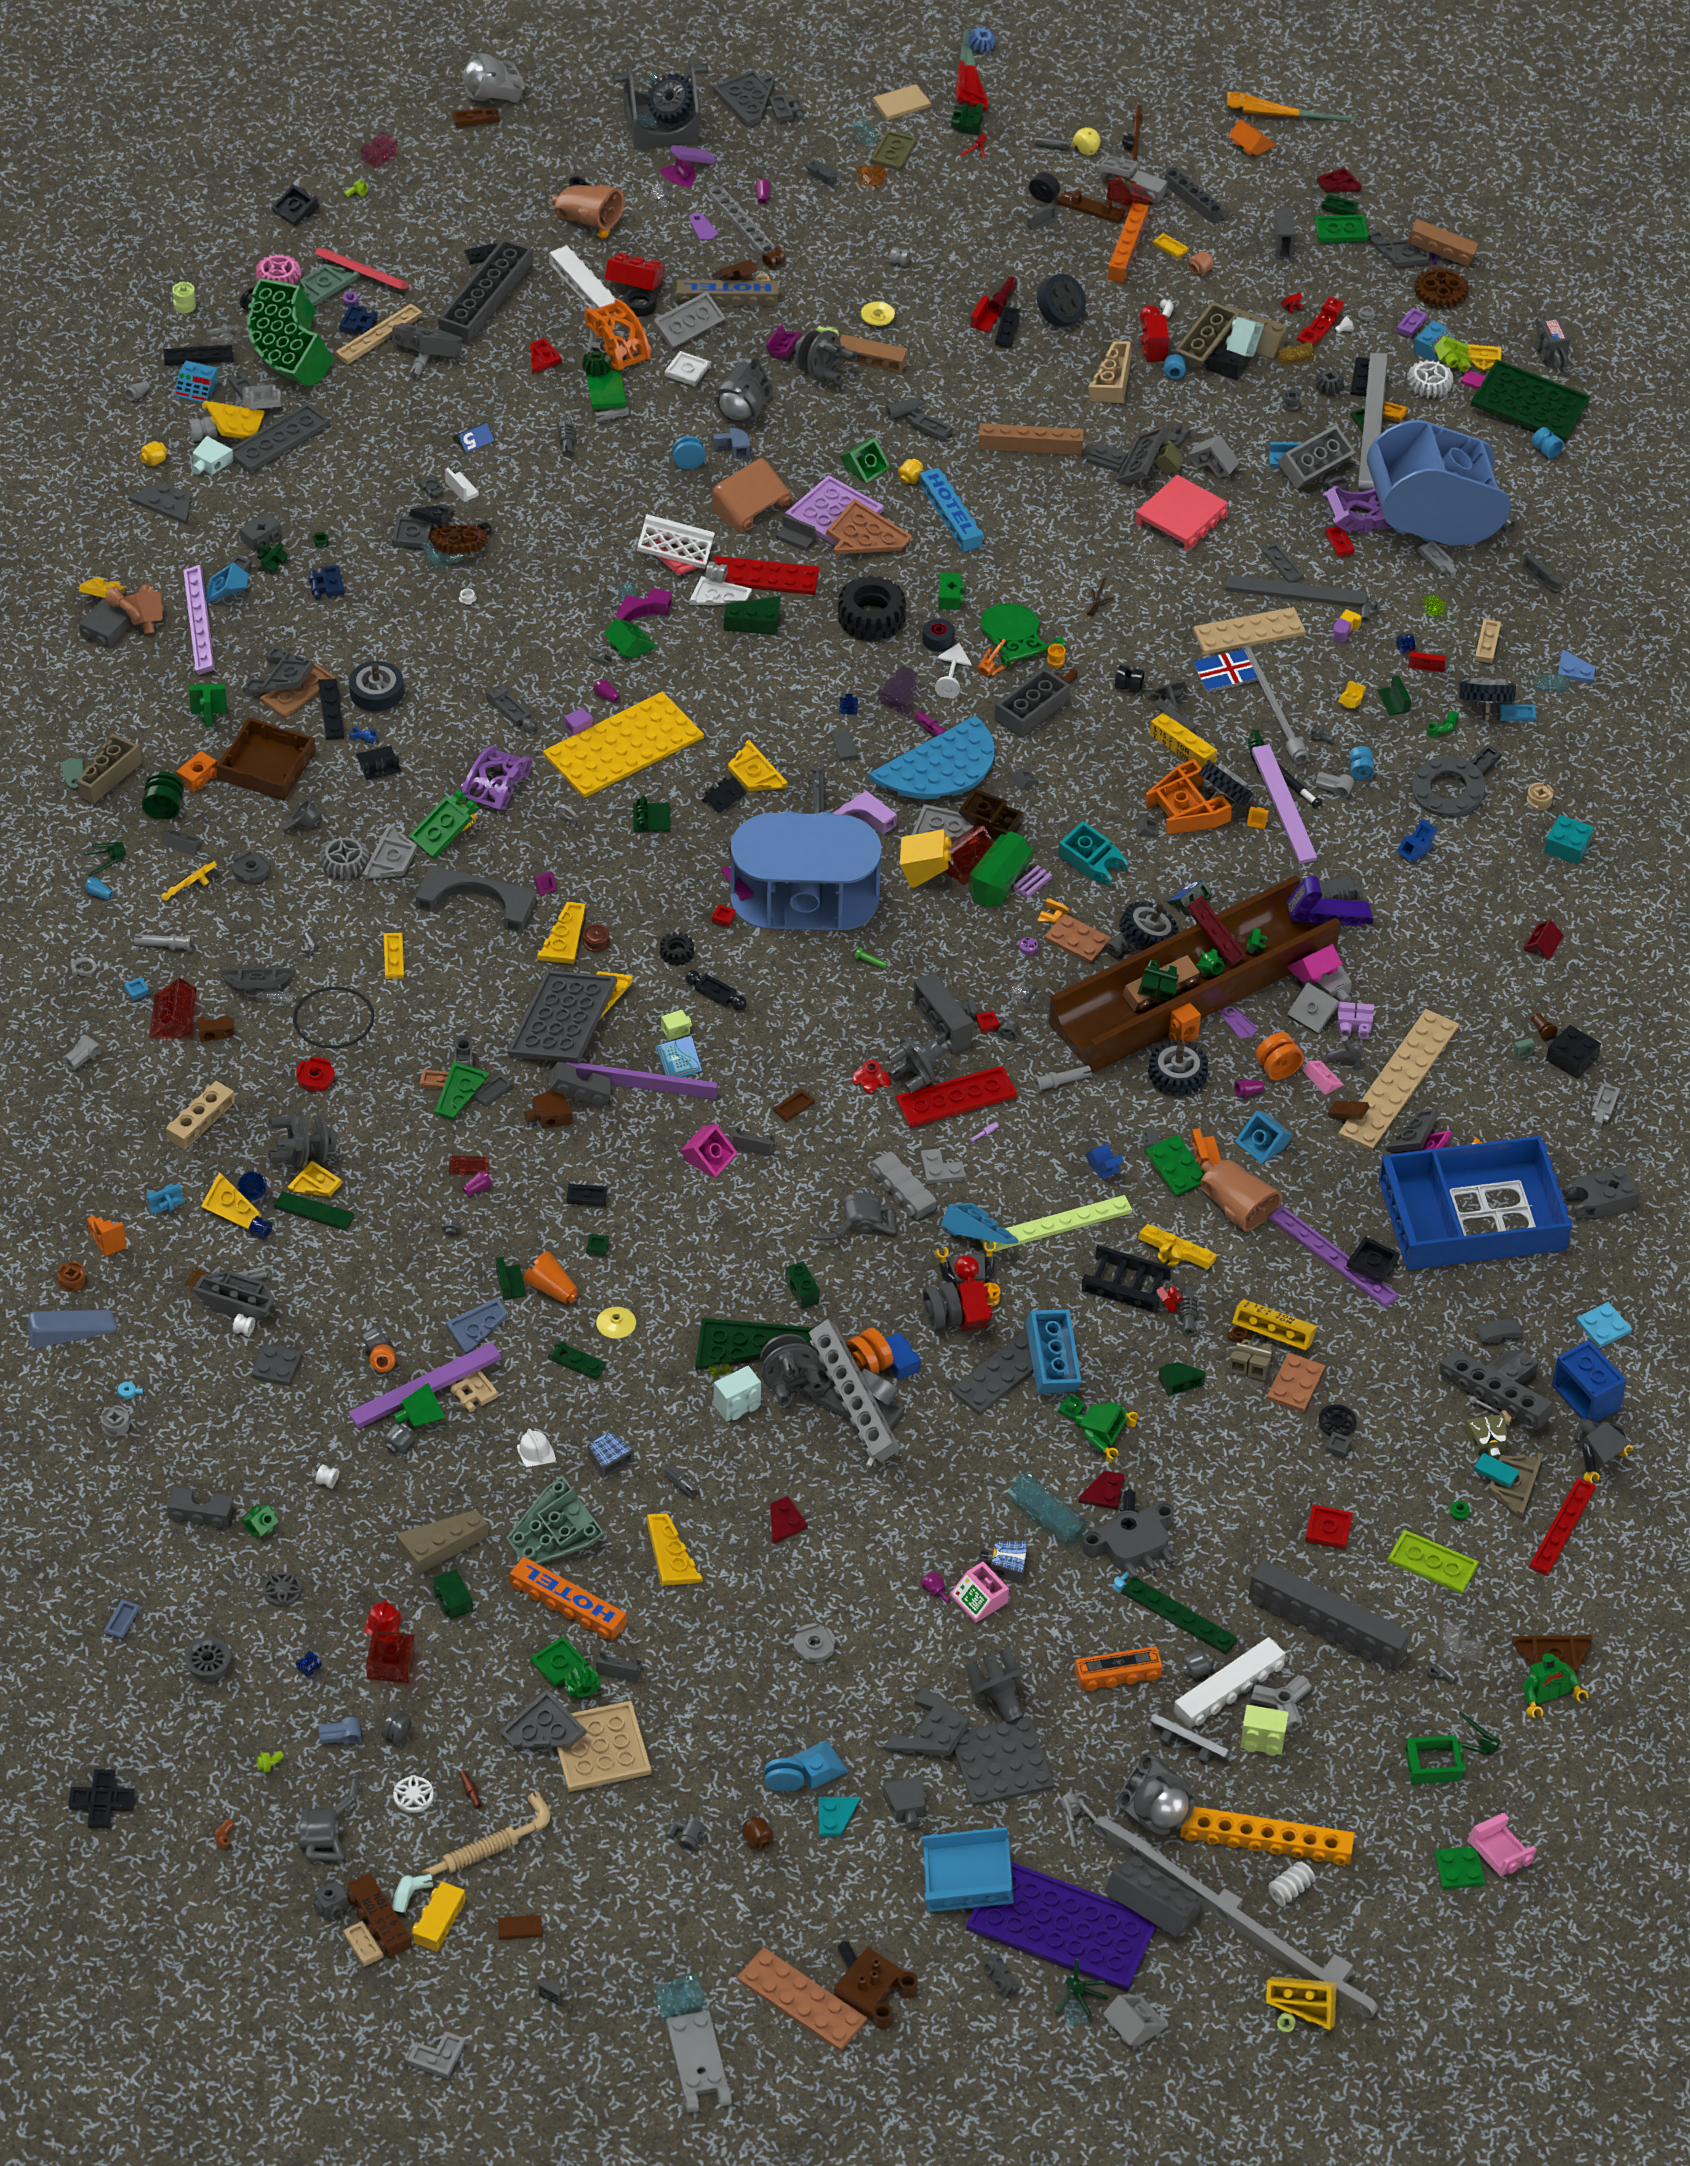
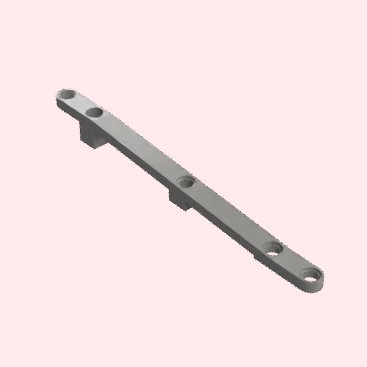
M1098 1817V1821L1092 1824L1091 1827L1095 1834L1131 1856L1141 1859L1145 1864L1159 1870L1171 1880L1177 1881L1179 1885L1187 1890L1196 1893L1197 1896L1204 1899L1202 1906L1303 1979L1337 1982L1336 2000L1366 2018H1372L1377 2011L1378 2005L1372 1998L1346 1983L1352 1975L1353 1965L1334 1954L1325 1968L1322 1969L1241 1912L1242 1898L1225 1888L1220 1895H1217L1152 1849L1151 1844L1105 1817Z

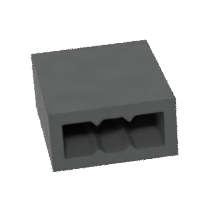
M1276 208L1274 223L1276 259H1292L1295 241L1293 208Z
M103 598L79 623L80 635L84 639H90L100 646L111 648L133 624L124 609L110 606L105 598Z

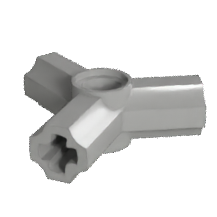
M1298 1675L1285 1687L1279 1689L1255 1685L1251 1703L1289 1712L1286 1730L1289 1732L1296 1731L1302 1727V1720L1295 1703L1307 1694L1312 1686L1303 1675Z

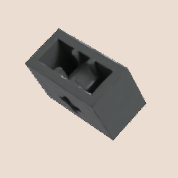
M268 513L240 528L241 541L253 551H256L261 545L265 546L269 542L277 540L281 536V524Z

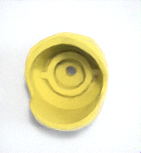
M1082 128L1074 135L1072 147L1075 149L1077 146L1079 151L1086 156L1095 154L1100 145V136L1092 128Z

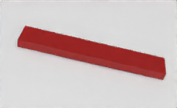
M1580 1478L1576 1479L1533 1557L1529 1569L1545 1576L1549 1575L1595 1491L1596 1485Z

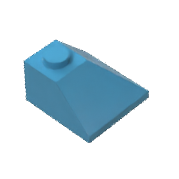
M233 562L212 576L206 592L207 604L243 591L248 585L249 574Z
M827 1740L790 1757L803 1764L804 1780L811 1790L848 1772Z

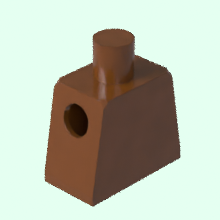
M551 1090L532 1099L533 1109L524 1112L527 1123L538 1120L542 1129L573 1124L572 1111L564 1094Z

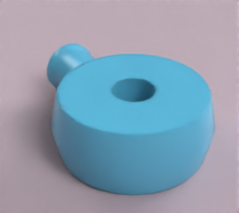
M123 1382L118 1386L117 1393L120 1398L129 1400L136 1394L142 1395L143 1388H136L131 1382Z

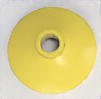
M884 302L868 303L861 310L862 319L874 326L886 325L895 316L894 309Z
M611 1307L599 1314L596 1325L604 1336L619 1339L630 1335L634 1331L636 1318L628 1309Z

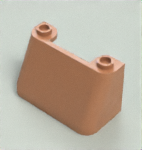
M763 458L757 459L718 483L712 492V512L739 533L750 530L753 526V516L777 502V505L784 507L792 502L791 492L770 464Z

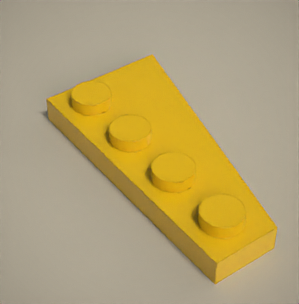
M668 1513L647 1514L646 1521L661 1586L702 1582L703 1578L696 1571L695 1563L692 1558H689L686 1552L687 1548L683 1542L681 1543L678 1532Z

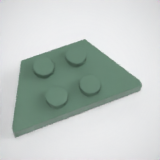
M324 264L300 279V285L313 307L357 280L359 272L348 273L345 272V268Z

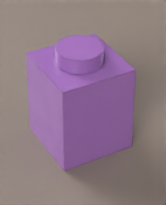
M583 708L564 716V728L571 736L593 726V717Z

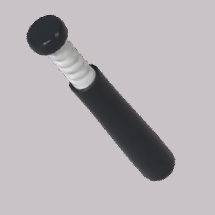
M1278 764L1286 784L1311 802L1313 808H1318L1322 804V800L1315 798L1306 790V787Z

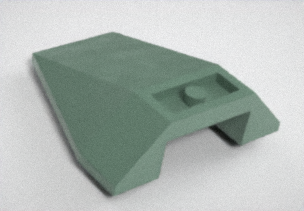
M561 1476L544 1489L506 1539L521 1559L526 1557L539 1565L589 1547L603 1537L605 1533L580 1501L566 1479Z

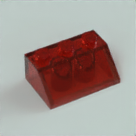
M984 825L971 827L952 842V846L949 847L951 861L948 862V869L944 872L962 885L969 882L970 873L994 844Z
M179 977L154 995L149 1038L181 1039L192 1032L196 987Z

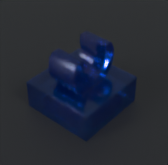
M845 694V698L840 697L839 714L857 715L858 698H852L853 694Z

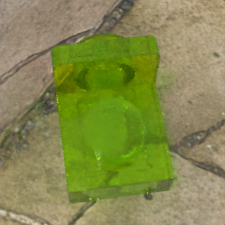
M1439 594L1423 596L1421 598L1427 615L1444 613L1446 602L1444 599H1440Z

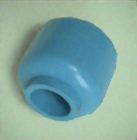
M1177 354L1168 356L1164 361L1165 375L1174 380L1182 378L1186 372L1184 358Z

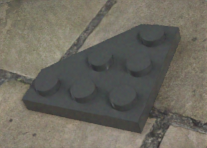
M548 1689L500 1731L514 1748L572 1747L588 1733Z

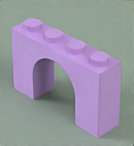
M868 791L857 795L853 800L842 805L840 809L832 813L856 817L870 824L881 834H885L894 828L897 820V814Z

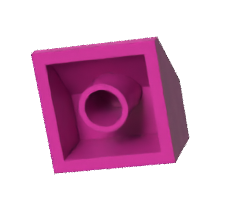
M1332 944L1287 967L1304 983L1310 980L1312 983L1323 979L1322 974L1327 973L1329 976L1337 972L1336 967L1342 965V962Z
M716 1123L702 1126L680 1150L689 1164L714 1178L738 1154Z

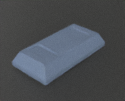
M122 1599L103 1632L123 1639L141 1606Z

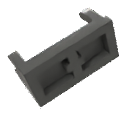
M737 1126V1132L733 1134V1147L735 1149L771 1156L775 1145V1134H770V1139L742 1133L741 1127Z
M600 1650V1657L596 1661V1672L598 1674L636 1683L642 1669V1659L637 1658L636 1662L609 1657L606 1656L604 1650Z

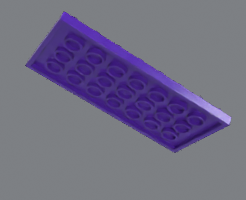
M1011 1862L1014 1903L974 1908L966 1925V1930L1073 1971L1075 1959L1078 1958L1079 1973L1099 1981L1104 1980L1105 1983L1128 1991L1157 1927L1156 1924L1122 1903Z

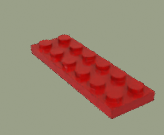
M714 556L713 562L716 565L724 564L728 566L724 582L751 589L815 595L819 566Z
M1002 1065L917 1089L912 1094L906 1092L896 1095V1102L909 1128L1017 1098V1092Z

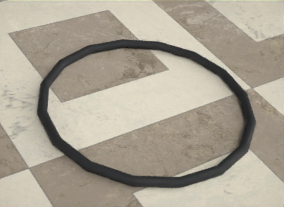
M326 987L311 992L301 999L294 1009L293 1024L297 1034L308 1043L321 1048H342L353 1045L368 1034L374 1023V1010L370 1001L361 993L346 987ZM327 990H345L358 995L367 1003L371 1012L370 1024L361 1036L351 1042L341 1045H322L309 1040L300 1032L296 1022L299 1008L305 1000L316 993Z

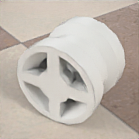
M239 1313L233 1324V1332L237 1334L243 1333L245 1336L250 1337L255 1326V1318H246L243 1314Z
M322 1464L316 1475V1484H325L328 1488L332 1489L338 1480L339 1470L335 1468L329 1469L328 1466Z

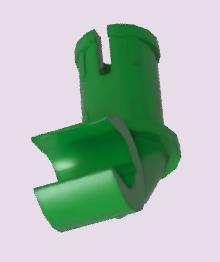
M1449 711L1442 725L1434 722L1429 723L1427 735L1435 738L1439 734L1453 732L1456 729L1459 714L1456 711Z

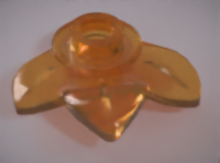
M865 165L856 168V171L861 174L857 180V183L860 185L871 184L873 187L879 186L886 176V170L882 165H874L873 167Z

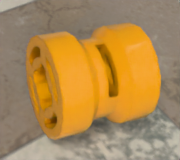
M1060 644L1049 646L1047 664L1049 666L1060 668L1064 665L1065 647Z

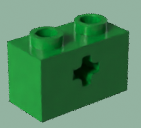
M940 572L938 609L959 610L960 604H963L964 593H960V591L964 592V581H961V573Z

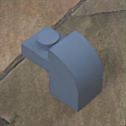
M729 428V433L713 434L714 450L731 449L733 458L750 457V441L744 431L737 428Z

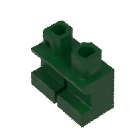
M964 102L963 107L954 106L951 127L959 128L960 133L978 135L984 104L977 103L976 107H970Z
M1150 960L1143 972L1137 994L1154 998L1156 994V999L1166 1002L1174 999L1179 978L1177 967L1168 965L1165 971L1160 970V963Z

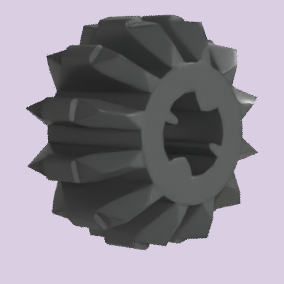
M1326 368L1325 371L1320 370V373L1317 374L1315 386L1320 394L1325 392L1326 396L1328 393L1334 396L1335 393L1339 394L1343 390L1344 378L1340 371L1335 372L1334 369L1328 370Z

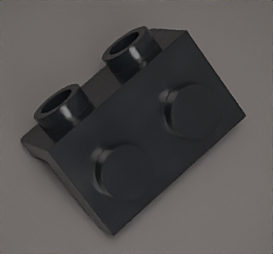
M734 776L730 779L725 777L717 783L719 787L716 789L711 787L704 793L706 796L702 799V802L708 800L713 809L719 814L747 793Z

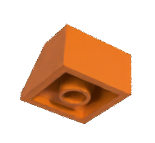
M1241 119L1238 120L1229 133V136L1233 138L1232 142L1238 147L1242 145L1244 147L1243 151L1250 156L1252 153L1257 156L1277 145L1255 127Z

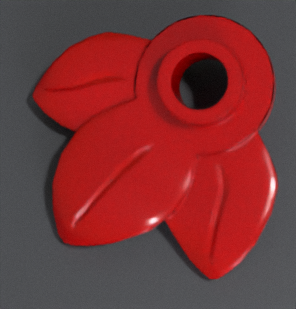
M867 1060L863 1063L861 1069L854 1072L852 1084H862L865 1092L870 1095L876 1091L878 1086L889 1088L890 1077L887 1072L881 1069L877 1061ZM872 1066L875 1069L869 1070L868 1067Z

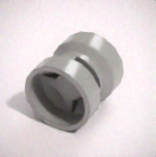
M893 247L889 263H899L901 266L906 267L905 263H908L910 260V251H902L897 247Z
M710 561L706 569V579L712 580L714 578L719 582H724L728 566L724 564L716 565L715 562Z

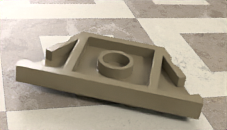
M1537 1453V1456L1525 1457V1454L1514 1457L1500 1456L1499 1461L1519 1470V1475L1510 1488L1491 1480L1488 1492L1521 1518H1523L1543 1459V1453Z

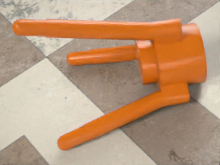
M1005 639L1000 642L990 657L991 649L987 650L981 663L977 666L980 674L989 677V675L994 677L996 673L1007 667L1002 665L995 669L996 664L993 661V658L1006 642Z

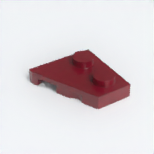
M1345 167L1317 177V183L1325 192L1361 191L1362 185Z

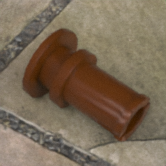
M1535 1013L1532 1016L1531 1021L1537 1026L1542 1040L1546 1041L1556 1036L1558 1032L1557 1027L1547 1022L1541 1013Z

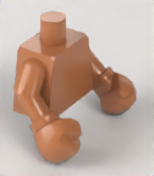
M146 584L139 589L137 594L126 597L120 593L117 587H111L107 590L105 600L110 606L124 609L133 625H143L144 634L155 633L153 623L161 621L163 618L164 605L161 602V592H155L151 586Z

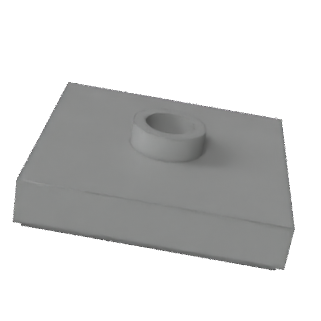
M1307 982L1287 1014L1315 1032L1320 1033L1340 1002Z

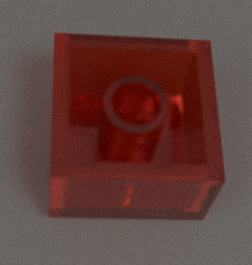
M373 1630L366 1662L367 1679L409 1683L415 1653L414 1634Z

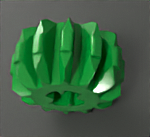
M582 1665L580 1668L575 1667L574 1671H569L568 1675L564 1677L566 1691L574 1699L590 1697L591 1694H596L597 1689L601 1687L599 1674L591 1666L584 1667Z

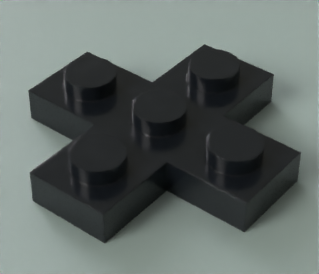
M94 1769L92 1787H70L69 1810H89L88 1828L110 1829L112 1811H133L135 1788H115L116 1770Z

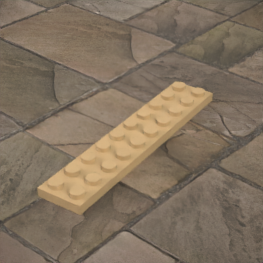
M1425 1009L1360 1101L1368 1102L1370 1106L1361 1120L1348 1119L1339 1131L1338 1136L1373 1152L1456 1033L1459 1023Z

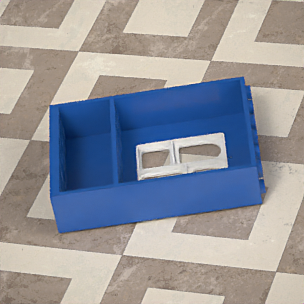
M1541 1136L1382 1155L1378 1180L1406 1270L1566 1250L1567 1243L1570 1242V1230L1573 1228L1572 1219L1568 1218L1567 1204L1563 1203L1562 1189L1558 1188L1557 1175L1552 1171V1160L1547 1156V1145L1543 1143ZM1511 1189L1520 1196L1521 1200L1516 1206L1491 1209L1488 1206L1485 1192ZM1463 1194H1476L1481 1210L1465 1213L1459 1212L1454 1197ZM1509 1214L1523 1215L1529 1222L1528 1228L1506 1230L1502 1216ZM1485 1217L1494 1218L1498 1232L1466 1235L1462 1221Z

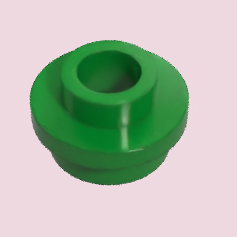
M1456 1501L1451 1504L1449 1512L1455 1519L1462 1520L1469 1516L1470 1507L1465 1502Z

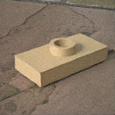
M363 1921L343 1930L345 1938L363 1967L383 1958V1953Z

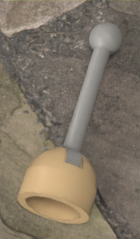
M1471 1396L1469 1399L1472 1404L1476 1403L1499 1415L1504 1414L1507 1426H1510L1511 1419L1515 1418L1510 1416L1506 1410L1500 1411L1477 1400L1476 1396Z

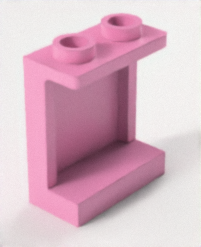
M1505 1813L1474 1826L1467 1840L1500 1876L1507 1873L1511 1874L1521 1866L1530 1865L1534 1860L1533 1856L1537 1850L1535 1846L1526 1849L1506 1828L1510 1818Z

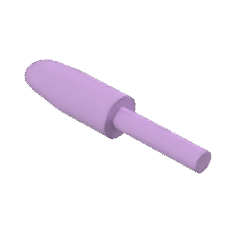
M998 1121L983 1128L982 1132L972 1137L970 1141L973 1142L981 1136H987L999 1128Z

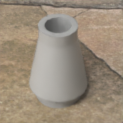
M147 381L128 385L124 394L129 401H137L150 390V385Z

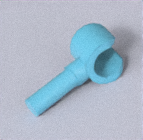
M1128 1571L1121 1577L1117 1576L1114 1579L1115 1584H1113V1588L1118 1593L1127 1585L1124 1581L1130 1575Z

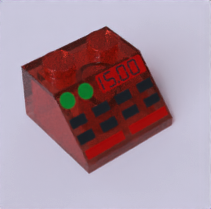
M1124 177L1108 180L1107 200L1124 206H1132L1133 202L1153 205V201L1143 186L1137 185L1135 181H1126Z

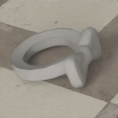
M560 800L554 804L558 817L566 819L571 823L576 821L577 815L571 808L561 805ZM564 810L568 811L572 815V818L567 816Z
M81 957L77 960L71 959L72 975L74 978L77 977V974L91 976L95 973L97 964L88 957ZM80 963H89L93 968L86 972L77 969L76 966Z

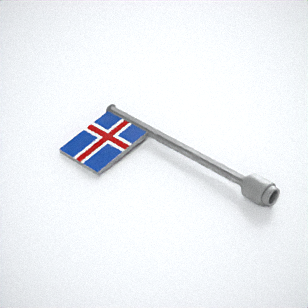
M1245 645L1241 650L1193 661V665L1207 693L1258 681L1288 740L1286 749L1292 761L1296 764H1303L1308 760L1309 753L1303 740L1295 738L1250 645Z

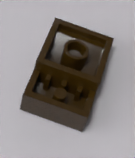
M976 789L972 791L959 809V814L967 822L995 840L1003 833L1004 835L1010 831L1016 833L1023 822L1024 812L1008 807L1007 800Z

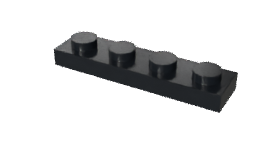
M232 345L164 349V364L178 365L184 364L185 361L194 363L233 361Z
M318 679L325 739L344 738L337 680Z

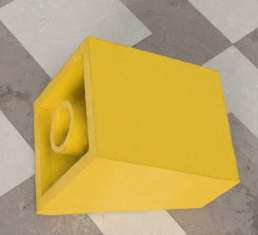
M944 829L901 837L900 866L910 888H915L948 869V862L951 861L949 847L952 846L950 836L946 835Z

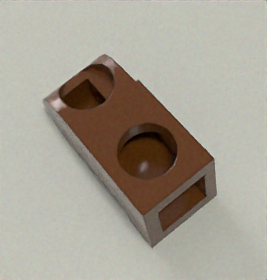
M228 1016L206 1021L205 1017L197 1018L200 1042L230 1038L234 1034V1022Z

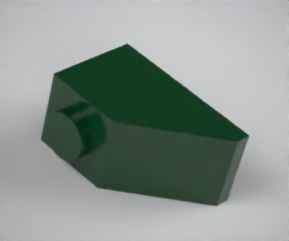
M1175 1362L1159 1368L1158 1380L1169 1397L1204 1385L1206 1373L1203 1370Z

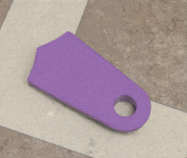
M693 213L690 215V222L699 240H712L718 235V232L703 214Z
M1226 1007L1221 1011L1222 1017L1239 1039L1252 1037L1258 1030V1027L1235 1008Z

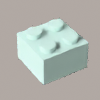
M1237 317L1232 323L1231 329L1233 330L1231 336L1227 338L1226 349L1244 356L1253 357L1264 324L1247 318Z
M749 1366L714 1382V1406L726 1422L736 1420L748 1411H755L761 1405V1381Z

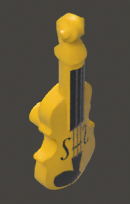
M212 860L194 873L187 875L170 887L167 893H163L161 899L167 901L171 895H175L179 890L189 886L197 879L205 886L209 881L204 874L217 866V863Z

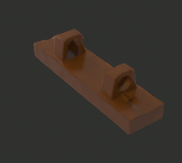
M1078 190L1074 194L1064 191L1058 200V205L1117 224L1120 223L1125 215V210L1112 206V201L1106 200L1105 203L1085 198L1082 197V192Z

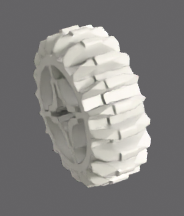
M1426 359L1425 362L1419 361L1418 364L1414 363V366L1410 368L1407 375V383L1410 391H1414L1415 395L1420 393V397L1426 395L1427 399L1429 396L1435 399L1436 395L1441 398L1442 395L1450 392L1453 385V372L1450 371V368L1446 367V364L1441 365L1440 361L1434 362L1432 360V362H1429Z

